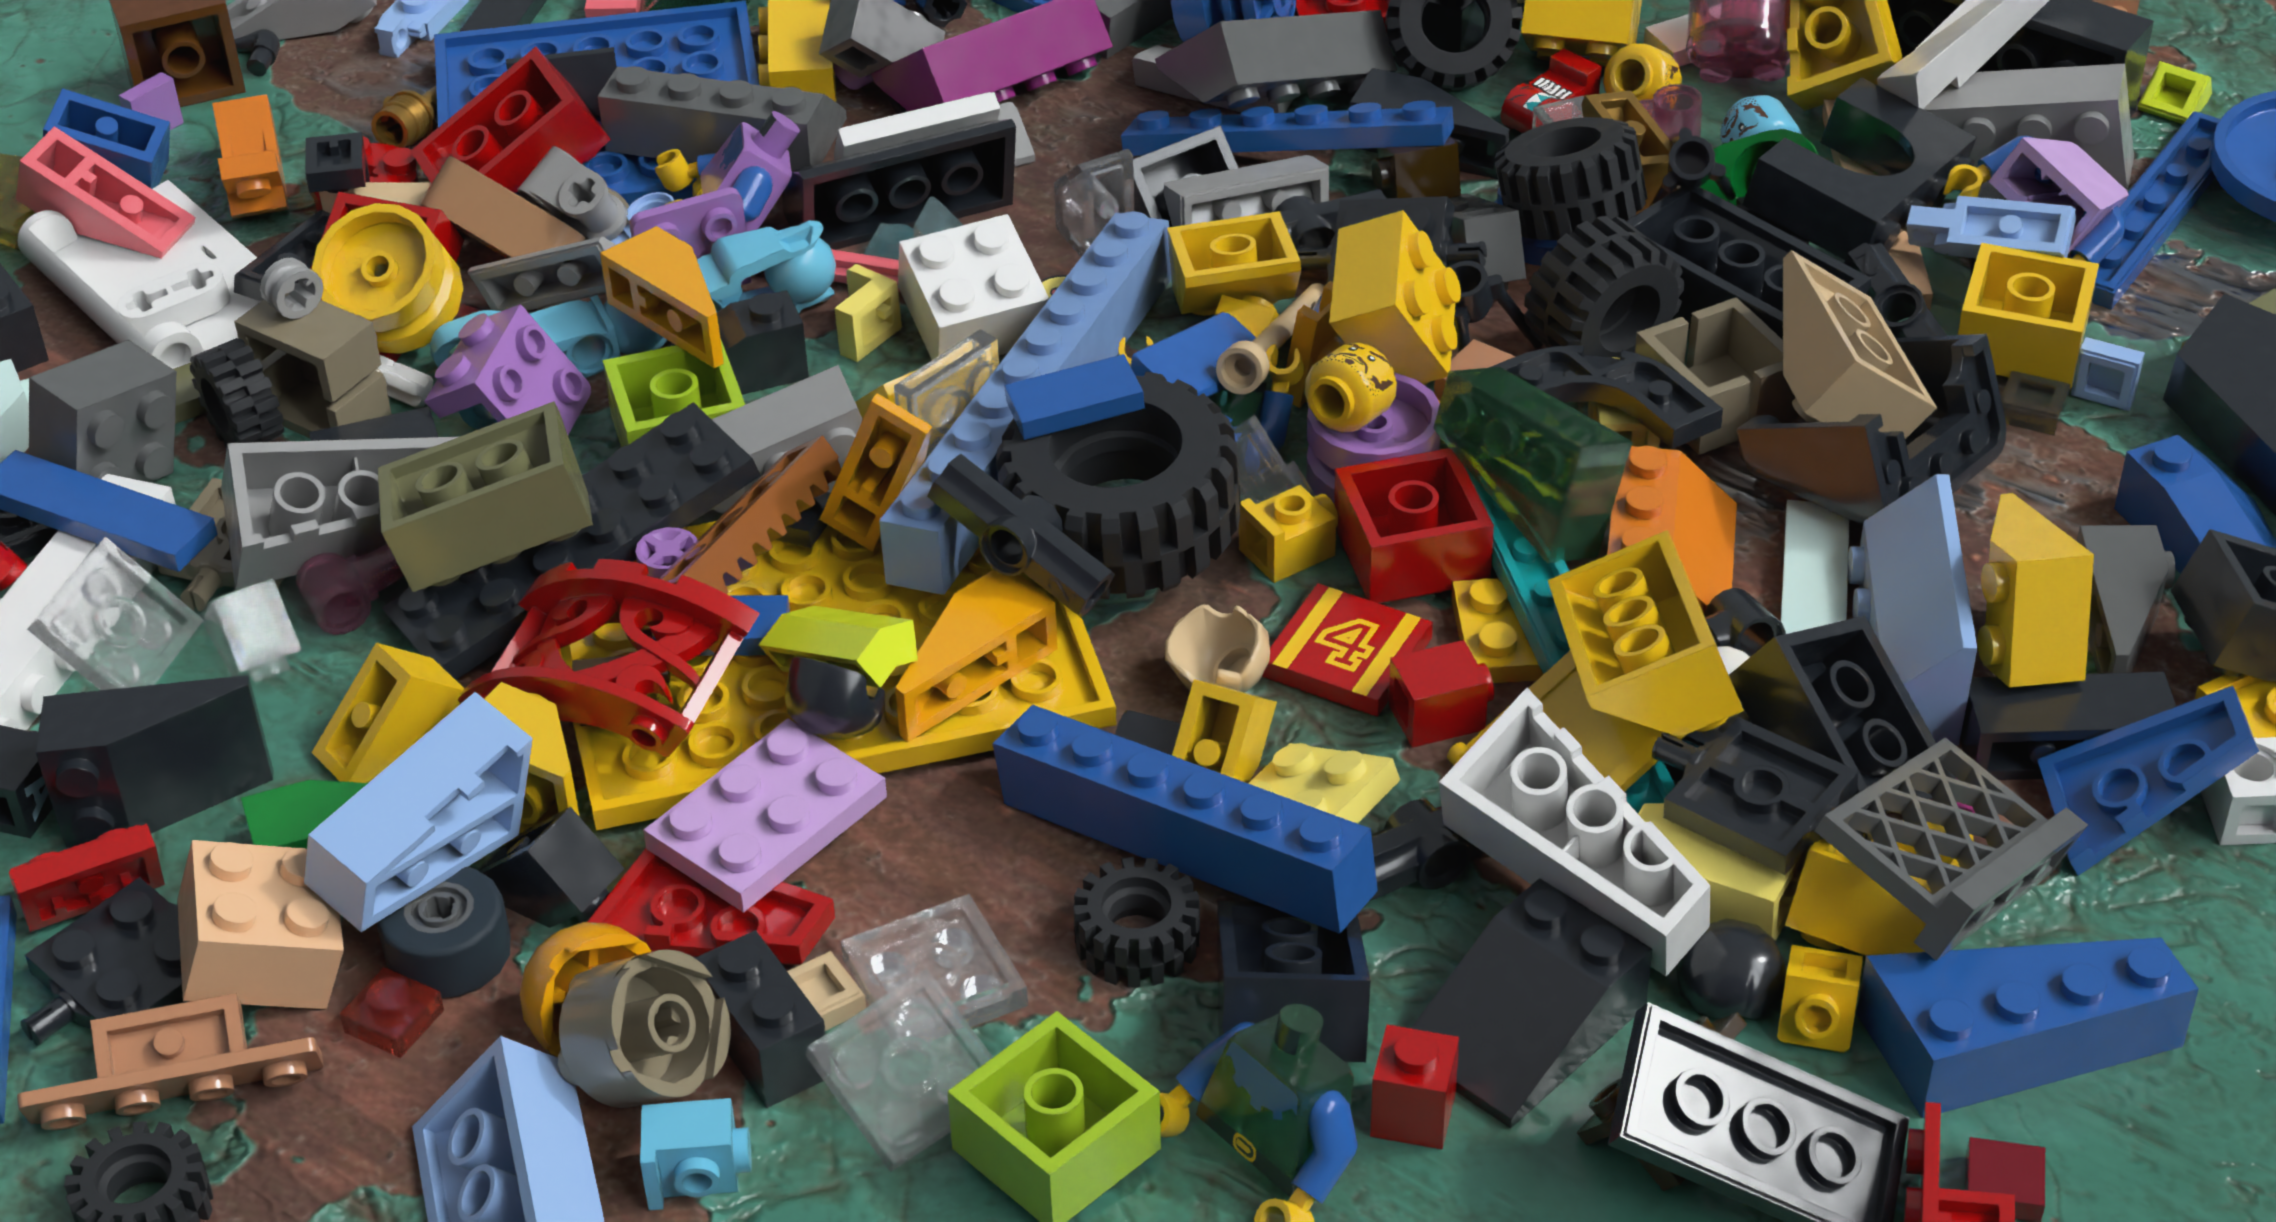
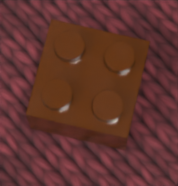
M109 0L131 88L163 72L174 80L180 107L246 92L225 0Z

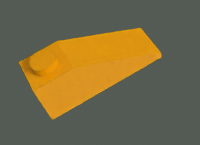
M655 226L600 252L608 304L711 367L716 368L724 364L717 312L692 246Z
M877 393L869 404L819 520L873 552L881 541L879 520L925 462L932 426Z
M995 570L970 582L966 587L954 593L918 650V661L910 663L895 687L899 736L907 742L911 741L1057 650L1055 600L1021 575L1006 576Z

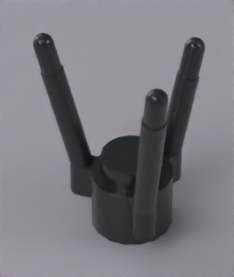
M1687 127L1681 128L1679 133H1674L1670 136V141L1674 145L1669 153L1668 174L1663 178L1662 185L1650 206L1672 193L1677 186L1686 189L1697 188L1704 185L1709 179L1715 181L1727 200L1732 201L1736 198V192L1726 176V167L1715 162V152L1707 140L1698 136H1692L1691 130Z
M1473 261L1457 262L1450 266L1457 275L1461 289V298L1459 302L1455 303L1454 315L1458 353L1470 343L1469 323L1482 320L1488 314L1494 299L1498 301L1533 347L1541 348L1543 346L1529 332L1531 328L1525 323L1524 313L1505 290L1501 275L1488 276L1485 268Z

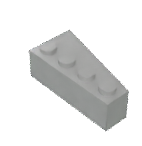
M2125 64L1975 72L1959 89L1952 84L1947 85L1924 108V110L1977 137L1969 158L1975 161L1974 165H1978L1979 159L2018 136L2028 135L2033 138L2069 141L2084 150L2128 192L2134 161Z
M837 365L712 420L753 458L762 476L785 452L821 435L824 436L839 456L838 461L842 468L863 419L841 369ZM760 477L687 526L717 521ZM836 480L828 484L829 490L827 492L831 493Z
M457 437L228 443L221 489L235 590L391 551L381 533L378 467Z

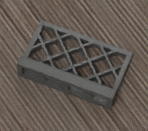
M1945 737L1827 813L1814 831L1926 923V926L1914 943L1937 961L2051 875L2088 824L2067 807L2047 820ZM1942 767H1944L1947 771L1954 775L1958 780L1946 777ZM1914 789L1931 794L1933 801L1916 796ZM1956 802L1972 806L1975 813L1959 809ZM1884 809L1902 814L1904 821L1886 816ZM1998 814L2003 815L2013 824L2000 821ZM1927 822L1944 826L1946 833L1929 829ZM1855 830L1871 834L1874 842L1864 839ZM1969 834L1985 838L1988 846L1972 841ZM1896 842L1913 846L1916 854L1899 850ZM1940 855L1956 859L1959 867L1942 862ZM1910 876L1927 880L1931 893Z

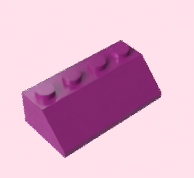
M1053 0L924 47L871 73L875 84L908 112L988 92H994L998 103L1015 97L1013 87L1021 83L1025 84L1027 92L1056 81L1054 71L1065 67L1068 76L1098 65L1094 55L1112 48L1113 45L1095 0Z

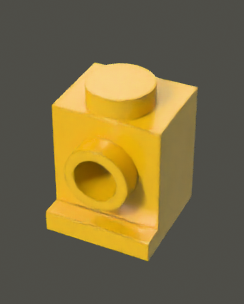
M1301 485L1258 504H1255L1250 498L1241 501L1239 550L1273 583L1283 580L1335 556L1336 527L1338 526L1336 507L1326 494L1321 493L1313 497Z

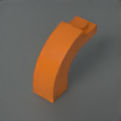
M268 95L212 103L222 158H218L221 180L227 193L232 219L289 210L283 166Z

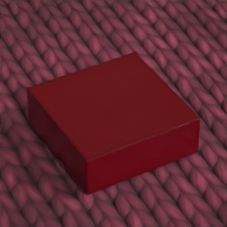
M1969 1137L1966 1150L1965 1190L2015 1194V1219L2041 1222L2045 1209L2046 1147Z

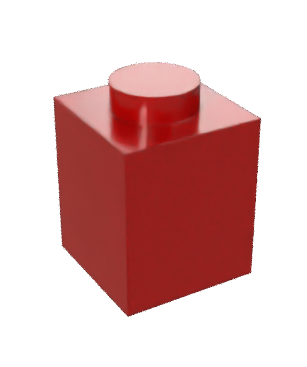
M1464 640L1390 657L1389 707L1412 748L1479 732L1486 727L1487 702L1494 699L1492 676L1484 663L1478 664Z
M1386 1025L1372 1079L1370 1137L1443 1150L1456 1095L1459 1051L1458 1036Z

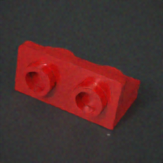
M147 824L108 831L97 839L60 852H48L38 855L29 862L13 867L9 871L13 888L30 932L89 912L139 877L153 889L165 885L156 845Z

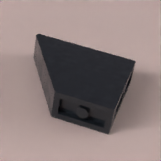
M2224 293L2177 353L2163 401L2276 515V314Z

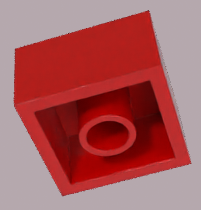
M1455 447L1335 468L1334 505L1338 512L1336 532L1367 600L1376 603L1396 601L1452 590V581L1491 579L1494 524Z

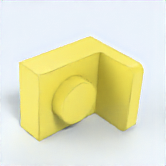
M854 264L846 271L849 297L834 309L840 355L859 362L902 328L897 281Z

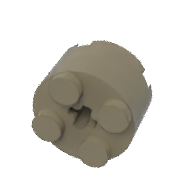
M667 949L601 964L576 974L570 981L559 1020L561 1050L558 1055V1067L561 1075L568 1083L579 1085L586 1094L596 1101L616 1108L635 1107L684 1097L696 1092V1089L706 1079L714 1078L722 1068L730 1045L731 1021L728 1007L724 998H715L711 987L706 981V978L713 976L701 962L692 956L680 951Z

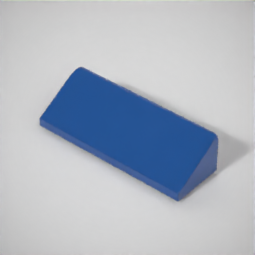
M1222 312L1135 352L1132 355L1131 368L1135 376H1144L1147 371L1163 374L1167 382L1174 383L1179 379L1192 385L1197 390L1198 396L1204 393L1209 397L1225 389L1219 382L1216 374V364L1220 355L1232 344L1238 341L1252 342L1256 337L1236 318Z

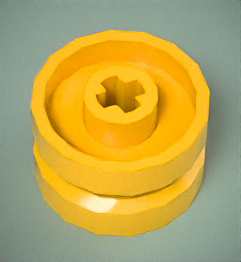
M374 203L351 210L330 226L316 248L312 270L322 279L323 293L321 299L324 302L372 321L377 335L379 352L402 354L425 347L431 342L434 332L443 324L452 321L459 311L463 293L459 266L420 216L400 205Z

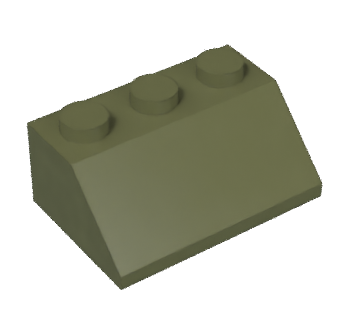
M555 401L378 467L381 533L412 592L429 586L447 585L458 579L463 573L490 563L501 564L508 562L524 550L548 541L569 539L582 528L593 525L588 491Z

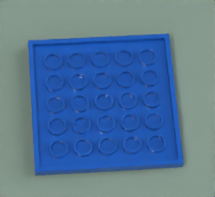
M746 1L434 34L438 127L506 72V59L522 58L534 47H537L543 55L614 47L616 65L618 67L637 66L648 71L670 74L690 73L701 78L723 81L742 80L753 85H759ZM601 116L595 117L599 124L602 126ZM605 145L594 158L582 164L598 173L605 180L607 186L619 193L629 206L638 198L656 192L667 193L674 200L693 197L692 185L697 179L694 178L686 188L672 192L663 186L655 172V167L659 166L656 161L657 158L608 152L605 150Z

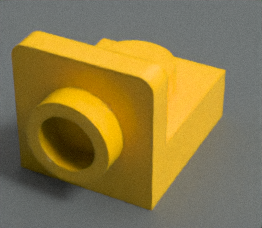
M1798 945L1791 946L1777 1034L1781 1042L1838 1052L1849 1050L1863 956Z

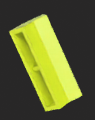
M811 606L781 614L758 644L784 672H789L791 660L794 657L810 658L856 671L865 676L867 686L878 688L883 685L896 666L918 661L913 620L821 606Z

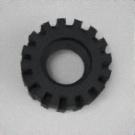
M235 338L190 358L192 363L189 365L190 372L194 376L192 382L194 388L199 391V402L201 407H205L208 413L206 417L210 425L214 424L216 435L220 441L224 440L226 448L228 443L269 442L282 436L284 427L281 423L284 420L282 413L277 409L280 406L278 398L272 394L270 389L272 383L269 377L265 378L260 360L254 359L253 350L249 345H245L244 340Z
M1134 857L1122 858V869L1115 870L1111 862L1105 863L1100 866V878L1090 872L1083 879V889L1077 888L1073 905L1076 950L1080 961L1086 959L1087 970L1093 975L1104 969L1105 981L1114 985L1117 984L1120 975L1127 976L1128 987H1140V977L1149 976L1152 986L1164 983V970H1167L1175 978L1184 972V961L1190 964L1194 961L1196 947L1200 945V901L1198 891L1193 892V881L1188 875L1179 879V868L1168 863L1161 872L1158 871V859L1146 857L1144 867H1134ZM1133 915L1149 916L1160 921L1155 925L1145 928H1126L1114 923L1121 918Z
M146 1121L133 1122V1134L123 1136L120 1126L107 1130L110 1142L103 1145L96 1138L92 1139L85 1145L89 1159L76 1155L70 1164L73 1175L65 1176L66 1199L75 1222H200V1219L209 1220L213 1210L210 1200L214 1199L213 1192L197 1143L192 1144L190 1135L182 1129L174 1135L171 1124L158 1122L154 1133H150ZM146 1182L166 1183L157 1193L142 1201L134 1203L114 1202L120 1194L135 1185Z

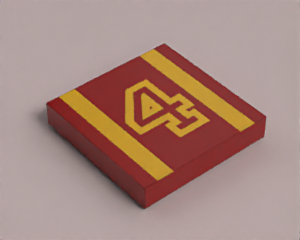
M1317 583L1270 647V660L1262 677L1378 717L1389 701L1390 657L1424 650L1432 639L1433 622Z

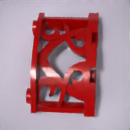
M599 559L593 569H577L572 562L565 563L543 573L529 586L518 603L519 606L528 611V614L491 672L472 681L463 690L458 701L461 704L474 692L485 699L502 682L527 693L538 694L548 701L555 703L560 721L582 723L606 729L629 738L634 744L645 750L655 751L662 756L669 757L690 733L700 712L760 613L724 592L684 575L680 576L676 584L647 576L649 574L647 564L624 560ZM620 623L631 645L637 650L606 663L573 671L563 660L560 648L585 638L604 624ZM644 626H649L657 641L644 634L641 629ZM709 649L714 652V655L701 677H699L687 661ZM669 671L693 689L680 712L646 696L652 693L661 694L671 705L673 704L672 693L661 673Z

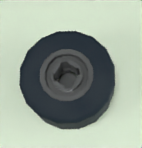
M462 868L452 877L377 922L386 965L397 984L415 995L439 999L459 997L475 991L497 976L510 956L511 934L503 897L492 879L473 868Z

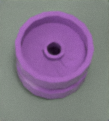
M1394 372L1397 381L1396 397L1390 408L1358 431L1341 433L1327 428L1316 419L1310 408H1308L1307 441L1309 446L1306 482L1313 497L1323 493L1334 503L1335 468L1439 450L1442 407L1434 392L1418 380Z

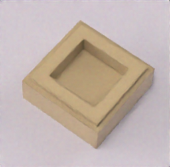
M831 951L787 971L823 1018L825 1031L867 1011L865 994Z

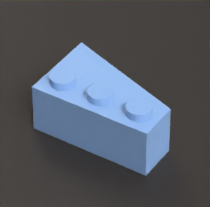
M474 692L308 834L304 884L362 932L452 877L462 868L470 866L517 837L520 831L533 738Z

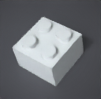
M1008 214L899 242L898 288L933 363L984 340L990 351V357L1008 353L1049 300Z

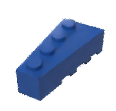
M2162 938L1950 950L1937 961L1926 952L1866 955L1856 1014L1921 1118H1924L1925 1102L1941 1103V1113L2183 1047L2199 988Z

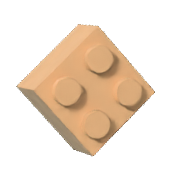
M192 840L177 899L183 1001H196L237 993L243 1005L327 1009L344 951L340 914L304 884L306 848Z

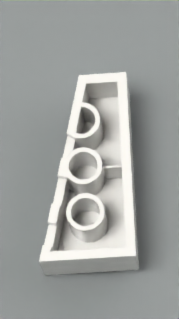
M1528 688L1517 697L1439 781L1443 824L1531 885L1541 878L1652 948L1651 967L1664 976H1667L1710 927L1711 885L1651 821L1645 822L1627 803L1626 793L1610 776L1604 778L1582 754V746L1564 727L1559 729L1543 712V704Z

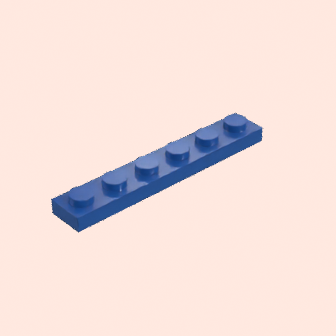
M1427 100L1409 102L1400 109H1381L1380 104L1372 102L1359 103L1345 111H1328L1327 106L1314 104L1299 107L1295 112L1274 113L1273 108L1261 106L1246 109L1237 115H1222L1221 110L1208 108L1193 111L1189 116L1169 117L1167 111L1155 110L1139 114L1123 132L1121 141L1123 156H1143L1221 126L1232 153L1444 146L1454 129L1452 107H1436L1435 102Z

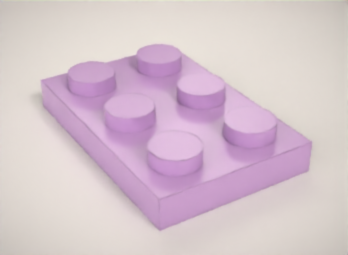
M786 719L643 830L646 849L744 913L887 797L885 777L818 736L808 732L792 720Z

